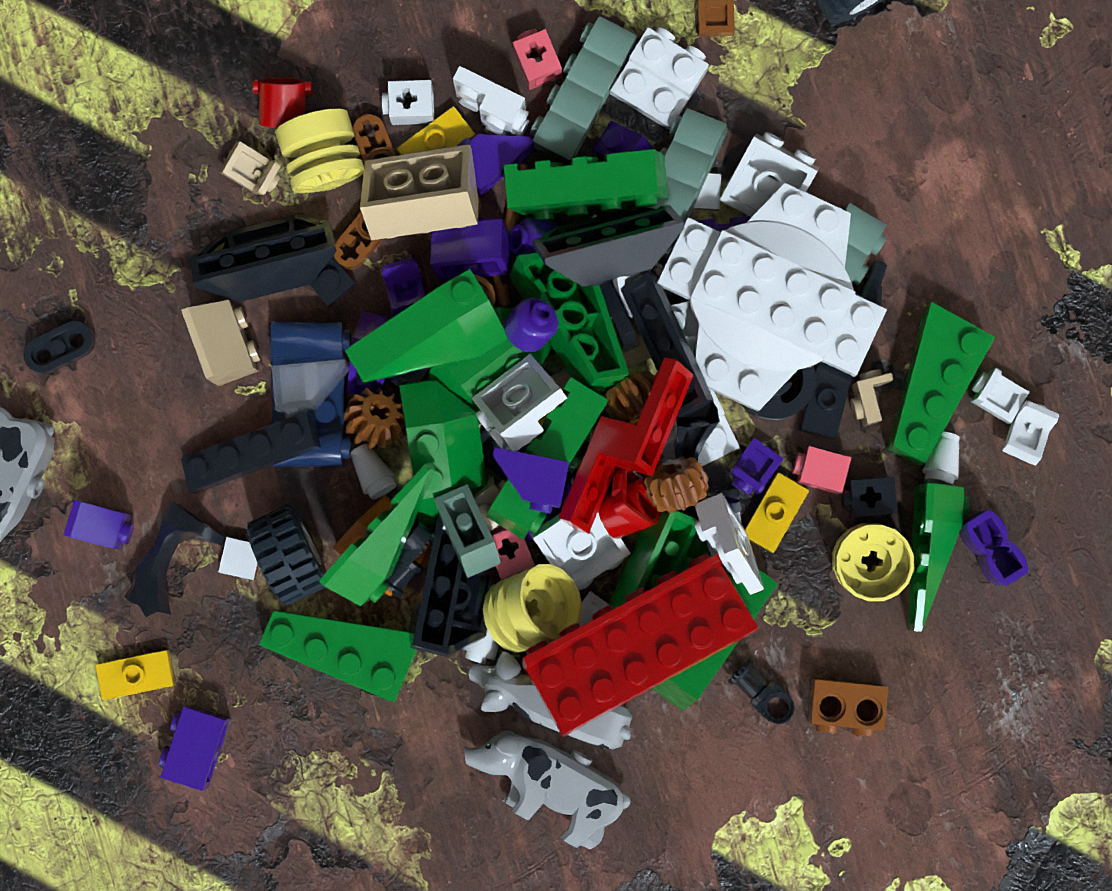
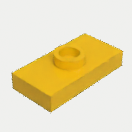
M453 106L399 146L397 151L400 155L456 147L465 138L469 137L472 140L476 136Z
M777 473L745 528L749 540L774 553L809 490L784 475Z
M169 650L95 665L102 700L176 685Z

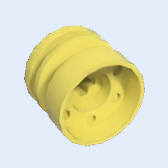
M340 108L325 109L304 114L285 122L275 131L282 155L288 158H296L286 166L287 173L293 176L290 184L295 193L331 190L355 180L364 173L363 162L361 159H357L360 155L358 147L355 145H344L355 136L347 110Z
M860 523L847 529L837 539L832 552V569L838 582L852 595L866 601H885L897 596L909 584L914 571V554L908 541L897 530L878 523ZM870 551H874V556L879 558L880 562L878 565H872L871 570L867 571V565L862 563L861 559L863 556H869Z
M538 564L493 584L485 595L483 606L485 625L491 637L502 648L513 653L526 652L531 646L544 640L547 644H550L561 638L559 633L572 624L580 623L582 613L580 592L573 579L563 569L552 564Z

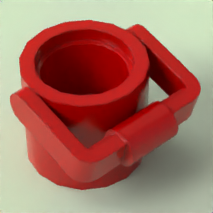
M287 77L253 80V93L259 95V124L264 127L278 128L285 122L306 114V97H312V82Z
M620 467L615 470L612 478V490L606 492L598 511L604 528L615 539L646 529L659 521V512L652 505L651 500H648L645 491L644 480L646 478L638 472Z

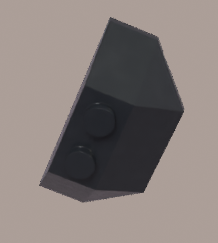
M670 205L659 206L658 209H626L555 227L541 238H536L532 242L533 248L545 265L583 287L589 285L596 286L608 280L623 276H634L641 271L652 269L682 232L684 221Z
M291 215L228 231L207 244L201 252H196L190 256L193 283L195 288L243 302L311 284L337 252L330 221H319L311 217Z
M438 514L432 530L434 537L432 541L429 539L430 544L427 546L421 565L424 570L419 575L409 624L410 648L448 657L486 637L487 627L483 614L484 600L491 586L496 583L498 570L494 566L467 578L441 516Z

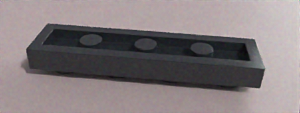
M647 272L621 289V292L657 372L660 370L665 357L677 360L693 374L677 415L680 418H686L714 401L667 296L662 286L657 283L659 279L656 273Z
M303 412L182 457L181 461L188 492L195 494L314 451L321 448L313 413Z

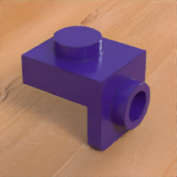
M611 120L592 151L598 157L605 160L606 154L652 150L654 148L643 135Z
M416 258L401 260L381 267L394 317L426 296Z
M753 438L728 473L734 478L731 483L747 495H750L752 491L758 495L762 492L765 484L784 458L756 438Z

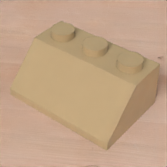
M470 145L365 161L360 210L371 240L389 239L404 235L477 225L479 200Z

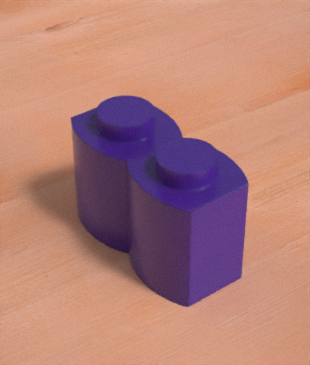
M990 510L979 511L963 521L959 532L965 546L971 552L978 555L980 569L991 583L996 586H1008L1028 573V564L1025 556L1016 545L1009 541L1004 523L994 512Z

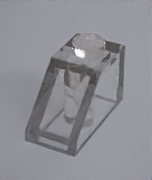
M343 359L272 366L275 410L279 413H285V418L307 412L308 410H316L348 373L349 363Z

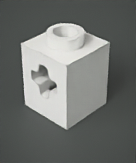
M431 80L388 81V93H382L383 114H389L392 125L430 124L434 121V92ZM405 97H412L413 102L409 109H404L403 107Z

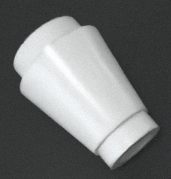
M949 432L942 433L922 470L925 474L924 481L926 483L953 486L954 480H958L960 439L958 435Z
M363 444L351 452V458L364 494H369L370 498L374 500L388 494L396 487V483L393 480L395 474L373 449H368L367 444Z

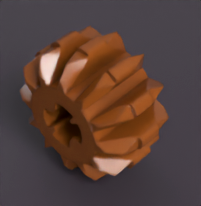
M650 371L636 372L609 389L604 395V398L609 400L605 406V412L608 417L634 425L638 423L640 411L646 404L653 387L654 375Z
M366 387L361 391L360 395L355 394L350 399L348 408L344 412L343 420L348 423L346 433L357 435L355 437V444L363 440L367 442L369 450L374 448L376 444L384 450L391 442L394 443L399 439L405 423L404 416L402 415V404H395L393 402L395 393L387 397L383 395L381 387L376 389L374 394Z
M680 456L674 460L668 459L663 464L658 463L653 476L647 475V478L644 480L648 500H651L652 505L656 507L658 512L668 511L669 513H674L680 509L685 511L689 506H696L698 500L704 499L707 496L706 491L709 489L706 471L702 468L701 463L697 462L696 458L693 457L685 459L684 456Z

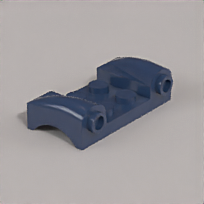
M343 321L271 322L270 357L273 359L272 424L303 412L313 413L321 445L319 449L271 467H345V459H350L351 439L350 437H345L346 421L343 419L344 412L346 411L345 350L352 346L351 329H346V324Z

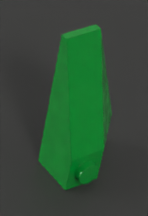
M925 483L914 487L911 547L914 554V571L910 579L908 631L922 632L961 530L963 517H968L969 497L964 496V487L936 483Z

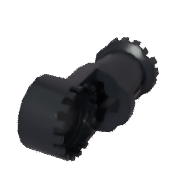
M419 521L411 527L394 571L385 582L390 587L388 591L399 598L404 594L403 588L416 573L421 574L424 570L415 559L419 557V554L423 553V549L427 548L425 543L430 544L428 539L432 541L434 533Z
M749 658L728 679V682L731 685L736 684L751 699L750 704L766 720L778 725L786 723L794 715L795 707L793 700L773 679L768 681L753 666L754 661ZM748 676L755 684H757L758 689H756L745 677ZM781 697L786 700L788 712L782 718H773L768 713L767 705L772 698Z

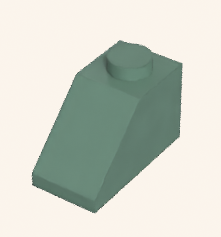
M467 484L434 498L445 529L467 578L501 564L495 541Z

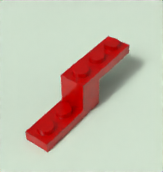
M664 357L660 370L654 377V384L646 404L640 411L637 425L600 417L597 427L591 435L590 444L583 461L578 466L570 492L563 502L562 511L559 516L560 520L579 532L589 534L616 467L653 476L693 378V374L680 362Z

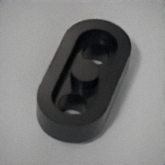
M67 322L32 339L24 350L25 363L31 370L40 374L55 372L89 355L95 346V334L89 326L82 322ZM82 335L83 343L78 347H74L72 343L74 336ZM49 350L51 354L50 359L42 363L40 360L41 353Z

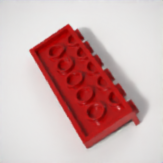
M708 553L697 557L688 564L690 567L688 570L677 574L676 571H671L656 581L658 586L645 592L644 588H640L624 598L626 603L615 609L611 605L606 606L591 616L593 621L581 627L579 623L572 624L559 633L561 638L550 644H547L545 640L526 650L527 656L523 658V667L562 737L758 630L756 622L722 567V560L718 553L712 557H709Z

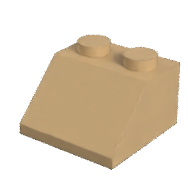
M230 300L187 307L181 310L207 380L220 386L259 371L256 362L260 361L261 358L254 340L248 342L244 328L249 326L242 307L236 308Z

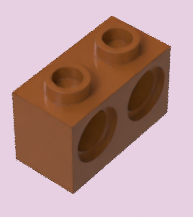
M811 678L807 722L816 724V731L838 733L839 726L852 728L853 735L874 737V730L885 731L888 687L876 684ZM827 696H833L838 703L836 712L831 716H824L820 711V703ZM863 700H870L874 707L873 714L870 718L861 720L856 713L857 705Z

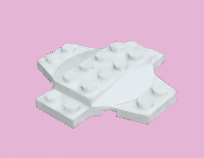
M784 183L747 223L719 232L691 218L687 219L684 229L680 233L657 283L662 288L690 300L692 312L699 323L695 360L709 389L759 411L799 369L814 366L822 361L854 377L857 375L887 309L855 295L856 292L853 291L849 275L845 270L851 213Z

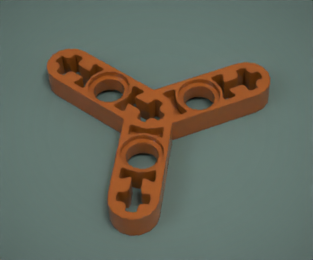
M367 114L356 120L353 126L354 138L364 163L367 160H373L382 155L387 157L396 156L385 126L380 118ZM366 124H370L372 128L379 127V130L375 132L379 148L372 150L368 137H360V134L365 132L364 126ZM383 143L387 144L386 147H380ZM365 150H372L368 154L365 152ZM480 200L478 203V219L482 212ZM362 212L358 214L335 243L337 252L334 254L335 260L345 269L354 270L362 266L383 241V239L371 240L370 235L363 230L364 218ZM358 231L364 240L371 243L365 247L363 242H361L356 248V252L359 255L358 258L355 260L348 258L344 261L345 254L342 248L345 245L349 248L353 247L358 241L353 236V233Z

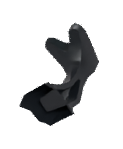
M713 401L686 418L676 417L678 432L673 445L676 459L680 456H684L685 459L693 457L698 462L699 454L706 440L720 422L718 408ZM708 485L707 496L702 500H698L699 503L722 493L734 513L742 510L739 500L736 499L740 496L739 489L735 486ZM689 506L685 511L683 510L684 514L699 519L695 506Z
M172 501L163 516L160 531L153 547L136 566L134 582L124 596L128 601L139 605L145 617L156 612L171 615L167 594V570L179 543L191 539L222 546L226 541L225 536L174 501Z

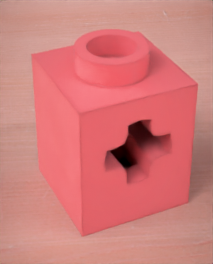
M536 29L525 31L517 37V41L513 42V52L529 90L562 77V67L546 29L539 32ZM536 51L539 56L542 55V61L536 62L534 58L530 57V53Z
M808 446L805 448L804 454L797 453L792 473L798 475L797 484L840 494L843 492L851 457Z
M500 525L490 532L495 541L498 554L499 550L504 547L502 541L505 539H509L512 544H519V549L514 551L515 558L509 559L507 555L501 556L499 554L501 564L496 565L501 580L535 566L525 539H521Z

